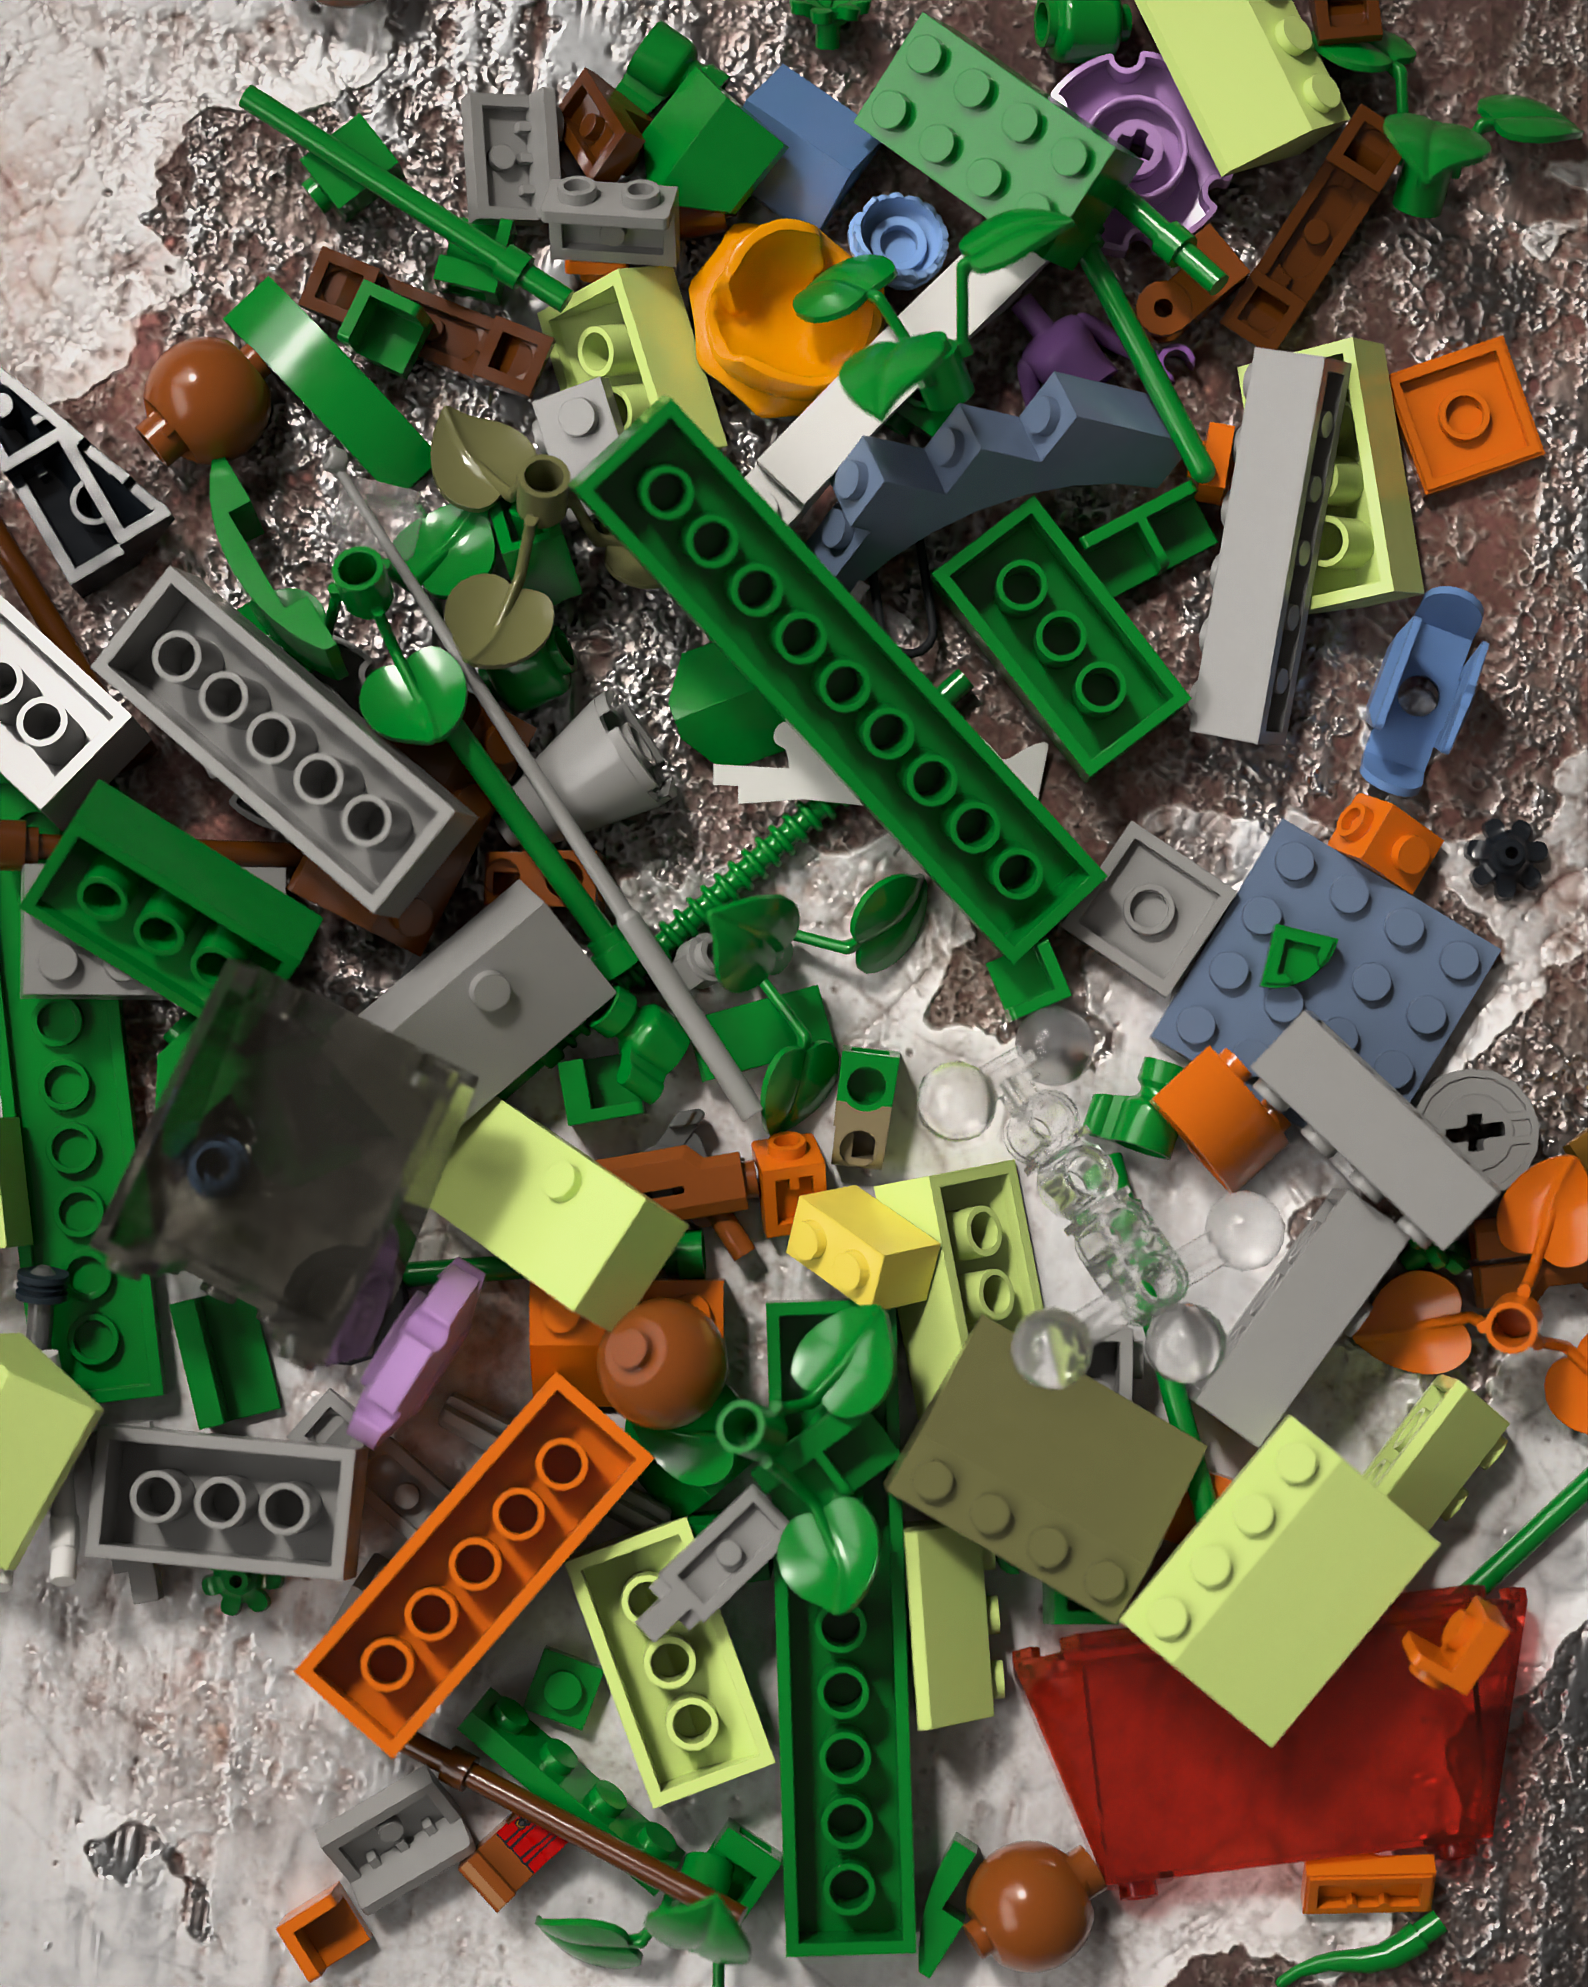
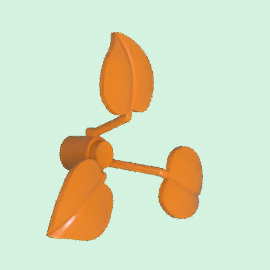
M1566 1154L1545 1159L1527 1169L1510 1185L1499 1204L1496 1226L1500 1241L1507 1249L1513 1252L1532 1254L1518 1292H1510L1501 1296L1494 1303L1487 1318L1473 1311L1461 1312L1463 1303L1461 1292L1456 1284L1446 1276L1433 1270H1410L1394 1277L1381 1289L1372 1303L1373 1308L1367 1319L1353 1335V1340L1367 1353L1390 1366L1425 1375L1451 1371L1469 1357L1472 1351V1338L1465 1325L1468 1323L1476 1326L1480 1333H1486V1337L1491 1345L1503 1353L1517 1354L1530 1347L1536 1351L1549 1349L1563 1352L1566 1356L1556 1360L1549 1367L1544 1383L1546 1402L1551 1412L1563 1424L1575 1431L1588 1434V1333L1583 1337L1577 1348L1567 1340L1542 1336L1539 1332L1543 1324V1312L1538 1302L1530 1296L1543 1258L1551 1264L1563 1268L1575 1267L1588 1260V1172L1578 1157Z

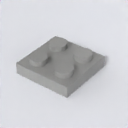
M1131 820L1100 866L1108 877L1068 913L1059 928L1163 998H1167L1238 891Z

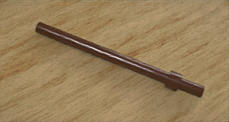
M416 1732L400 1751L438 1772L439 1781L460 1792L468 1788L685 1905L696 1903L714 1893H718L740 1925L745 1918L748 1907L479 1765L480 1757L458 1745L449 1749L429 1737Z

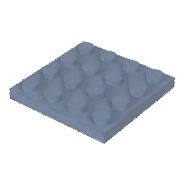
M1282 818L1149 1037L1190 1062L1209 1045L1217 1054L1224 1048L1229 1049L1251 1072L1252 1077L1244 1084L1261 1102L1264 1098L1253 1088V1085L1260 1077L1250 1068L1251 1065L1304 1010L1313 1011L1407 1101L1411 1102L1501 952V949ZM1274 924L1338 939L1337 946L1329 961L1311 978L1286 988L1270 989L1259 987ZM1292 1107L1286 1112H1282L1288 1121L1302 1129L1308 1124Z

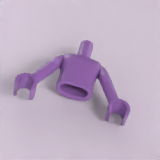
M1031 293L1023 297L1011 308L1033 337L1023 349L1022 358L1018 361L1017 365L1018 380L1025 408L1041 389L1039 381L1044 385L1054 371L1102 383L1109 381L1118 372V369L1103 353L1098 344L1111 352L1129 359L1115 330L1093 315L1081 312L1077 315H1067L1053 322ZM1177 343L1164 347L1162 351L1154 349L1172 385L1175 384V380L1164 366V361L1167 358L1178 357L1184 361L1187 368L1193 371L1195 357L1187 346Z

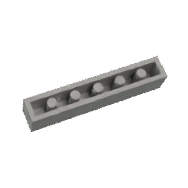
M1255 347L1253 361L1247 367L1243 378V393L1246 402L1242 425L1236 431L1232 443V457L1235 466L1231 489L1225 495L1221 507V521L1224 530L1220 554L1215 557L1210 571V584L1213 589L1209 617L1201 627L1199 635V647L1202 652L1199 676L1189 694L1192 698L1188 703L1189 713L1192 716L1189 729L1191 732L1255 744L1281 746L1286 744L1352 363L1323 356Z

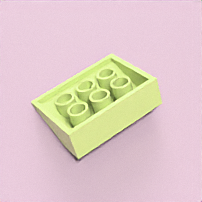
M1288 1415L1124 1610L1119 1620L1272 1748L1441 1544L1293 1416Z

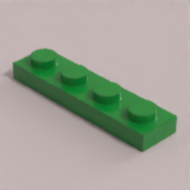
M490 1687L458 1726L457 1730L530 1792L677 1869L686 1852L676 1844L673 1835L659 1823L647 1820L627 1803L625 1795L617 1786L609 1781L600 1780L581 1764L575 1752L566 1743L559 1739L551 1738L529 1719L525 1709L515 1700L501 1696ZM629 1875L654 1897L659 1892L654 1887Z

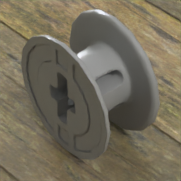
M1465 1069L1437 1076L1421 1088L1411 1101V1104L1444 1135L1446 1134V1129L1466 1126L1468 1121L1467 1115H1472V1124L1493 1123L1495 1136L1474 1140L1473 1151H1468V1142L1452 1143L1501 1188V1191L1508 1189L1529 1168L1537 1153L1539 1123L1532 1101L1516 1082L1494 1071Z

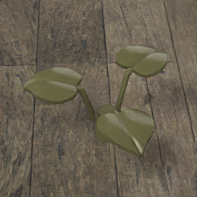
M444 406L438 417L431 441V470L435 485L441 495L457 508L473 513L485 512L491 509L503 497L510 503L516 501L517 512L524 520L520 550L511 584L498 575L477 574L460 581L447 598L444 621L453 634L452 639L464 663L480 669L508 668L526 661L545 645L553 629V603L544 593L532 589H523V585L527 576L537 528L547 529L559 523L565 517L568 508H571L592 545L599 548L606 547L604 556L605 567L614 578L636 588H661L600 520V532H598L580 499L567 486L570 482V472L562 460L552 455H536L534 446L529 439L511 426L498 421L474 417L450 406Z

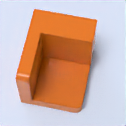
M340 1881L286 1914L276 1927V1931L309 1983L320 1978L327 1967L371 1940L373 1936Z

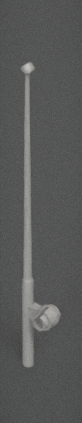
M335 446L328 448L322 458L323 469L337 475L444 647L458 661L468 685L616 917L619 930L742 1121L752 1117L763 1109L760 1100L690 992L693 988L705 989L718 982L714 969L712 935L710 933H702L684 942L677 949L674 962L671 963L640 913L631 907L476 669L462 660L452 639L453 634L346 473L345 468L348 464L347 452Z

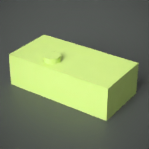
M497 1095L453 1132L413 1193L414 1197L570 1310L609 1332H612L617 1323L638 1305L689 1227L683 1220L543 1124Z

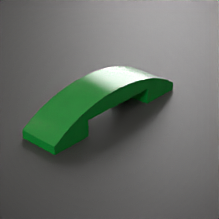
M269 276L223 318L224 322L245 344H249L257 352L266 365L351 453L353 458L396 503L431 471V446L333 340Z
M226 458L213 459L210 470L212 518L223 553L248 606L268 633L299 661L336 681L349 676L336 642L309 597L306 596L284 608L246 544L264 534L253 504Z

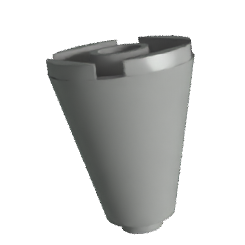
M611 690L596 696L535 759L583 833L663 806L677 796L673 777L661 782L655 769L657 765L665 761L657 745L644 725L625 702L616 708L611 706L615 695ZM522 772L510 784L552 844L566 840L527 776ZM495 814L493 816L494 822L507 843L513 848L520 845L521 843L500 814Z

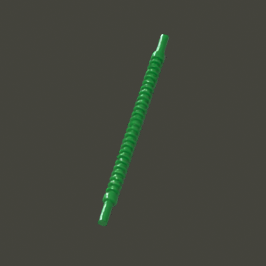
M957 669L936 688L954 706L974 686ZM797 800L795 802L797 811L792 815L787 812L782 813L781 817L784 822L779 827L770 824L768 826L770 834L767 838L755 837L756 847L751 851L743 848L740 851L743 857L740 862L735 863L729 860L727 862L729 871L724 875L718 872L714 873L715 883L711 887L702 884L699 888L702 893L699 898L694 899L689 896L686 898L688 907L685 910L673 909L674 919L670 923H666L663 920L660 921L658 925L661 930L654 936L671 963L673 962L671 956L673 951L678 949L688 938H694L699 935L698 930L702 926L706 925L709 927L706 917L707 910L731 901L740 900L739 894L745 889L753 892L755 890L753 883L755 879L760 877L763 880H767L769 878L767 869L770 866L782 867L783 863L780 858L785 853L794 856L796 854L794 846L797 842L801 841L804 844H808L810 842L808 833L811 830L815 829L821 832L823 830L821 823L823 819L829 817L831 820H835L837 818L835 809L840 805L848 808L851 804L815 800L803 803L801 800ZM638 961L628 970L608 982L609 984L617 983L631 993L630 990L636 985L640 988L646 986L644 978L648 973L641 962ZM586 1020L497 1096L506 1100L544 1066L548 1069L554 1068L557 1063L565 1058L564 1048L568 1045L571 1048L578 1046L576 1041L578 1035L581 1033L585 1036L591 1035V1030Z

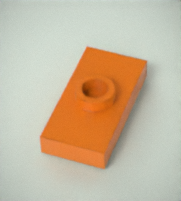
M1360 1853L1354 1856L1304 1857L1301 1885L1303 1914L1429 1912L1432 1909L1436 1880L1434 1854L1378 1855L1375 1853Z

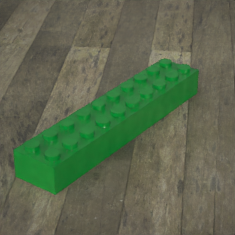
M662 395L567 484L575 495L997 951L1013 965L1108 877L672 398Z
M850 1298L766 1301L769 1406L774 1400L782 1402L804 1399L812 1393L799 1386L792 1376L791 1366L798 1345L806 1334L823 1320L842 1310L859 1306ZM895 1307L886 1309L896 1357L895 1379L886 1399L871 1413L900 1451ZM823 1402L812 1410L785 1415L783 1419L788 1430L787 1443L829 1412ZM896 1460L855 1490L854 1494L850 1496L858 1499L874 1516L880 1532L881 1554L876 1576L863 1599L849 1613L837 1616L825 1608L800 1597L784 1580L778 1565L777 1553L774 1555L786 1957L917 1953L902 1500L886 1491L883 1484ZM772 1499V1504L783 1514V1512Z

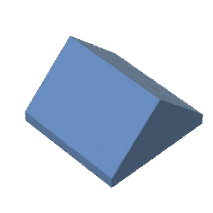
M783 64L746 99L743 105L746 110L789 147L751 194V197L783 219L801 220L815 225L822 231L883 143L853 122L857 117L856 113Z

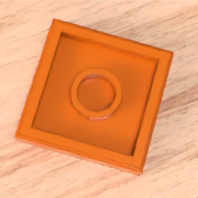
M1503 335L1389 374L1397 428L1422 499L1542 458L1545 455Z

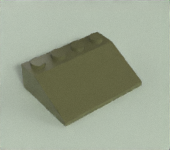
M981 1314L883 1484L889 1493L1116 1624L1148 1570L1208 1446Z

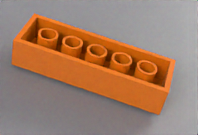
M556 1371L294 1670V1673L389 1757L394 1759L655 1457Z

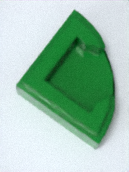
M1274 924L1259 987L1270 989L1286 988L1311 978L1329 961L1337 946L1338 939Z

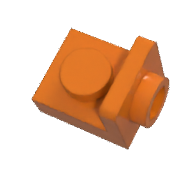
M784 1131L770 1136L769 1139L756 1140L751 1143L752 1157L758 1169L761 1220L766 1238L790 1235L799 1196L827 1191L825 1161L812 1133L800 1134L793 1131Z
M1476 1595L1465 1611L1460 1609L1450 1618L1443 1631L1442 1646L1440 1648L1409 1630L1401 1643L1411 1662L1409 1669L1416 1677L1437 1690H1443L1447 1684L1467 1696L1510 1633V1630L1498 1607Z

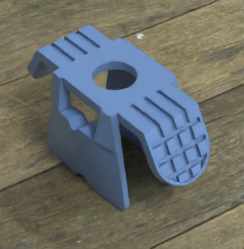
M1440 586L1427 591L1422 597L1412 619L1396 634L1387 648L1366 705V722L1372 726V730L1360 763V774L1362 777L1382 791L1402 797L1418 795L1423 785L1424 772L1433 748L1435 747L1441 753L1448 755L1471 711L1489 643L1482 641L1464 665L1472 641L1484 617L1483 605L1470 592L1452 586ZM1424 677L1434 684L1438 693V701L1431 713L1425 716H1413L1402 709L1398 700V691L1401 684L1408 678Z

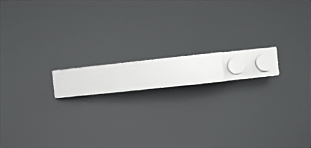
M1032 252L1012 265L995 272L976 274L972 271L968 280L969 340L991 321L1007 311L1021 297L1025 287L1044 269L1049 261L1042 259ZM962 254L898 316L911 337L934 331H942L946 333L948 339L956 340V265L959 260L964 258ZM888 326L871 344L882 341L897 343L898 338L890 326ZM837 376L757 459V465L745 476V479L783 521L794 530L808 510L831 484L830 479L863 435L873 437L889 418L919 389L918 385H915L905 393L893 406L885 420L880 422L866 414L849 400Z

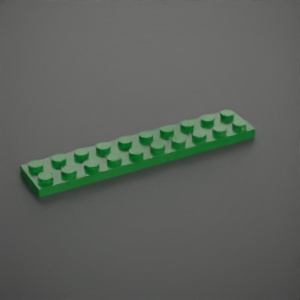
M0 774V819L26 820V827H39V834L65 833L68 826L61 831ZM38 859V864H45L47 860ZM0 871V1096L3 1118H20L34 1244L18 1246L20 1268L48 1265L69 1272V1282L66 1283L69 1286L66 1289L68 1291V1300L54 1305L51 1349L58 1350L62 1371L94 1401L105 1403L163 1396L168 1393L122 1000L20 999L21 909L18 907L21 903V872ZM24 1302L27 1325L28 1303Z

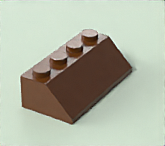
M468 691L467 705L462 719L510 783L519 764L475 694ZM502 709L526 747H528L537 728ZM445 739L441 742H435L433 745L409 744L389 740L479 817L478 820L399 918L372 913L305 853L286 889L421 957L496 809Z

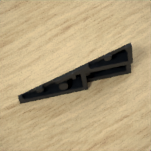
M0 367V469L12 483L70 586L82 598H85L136 568L175 518L165 504L158 501L119 465L112 462L73 426L15 377H12Z

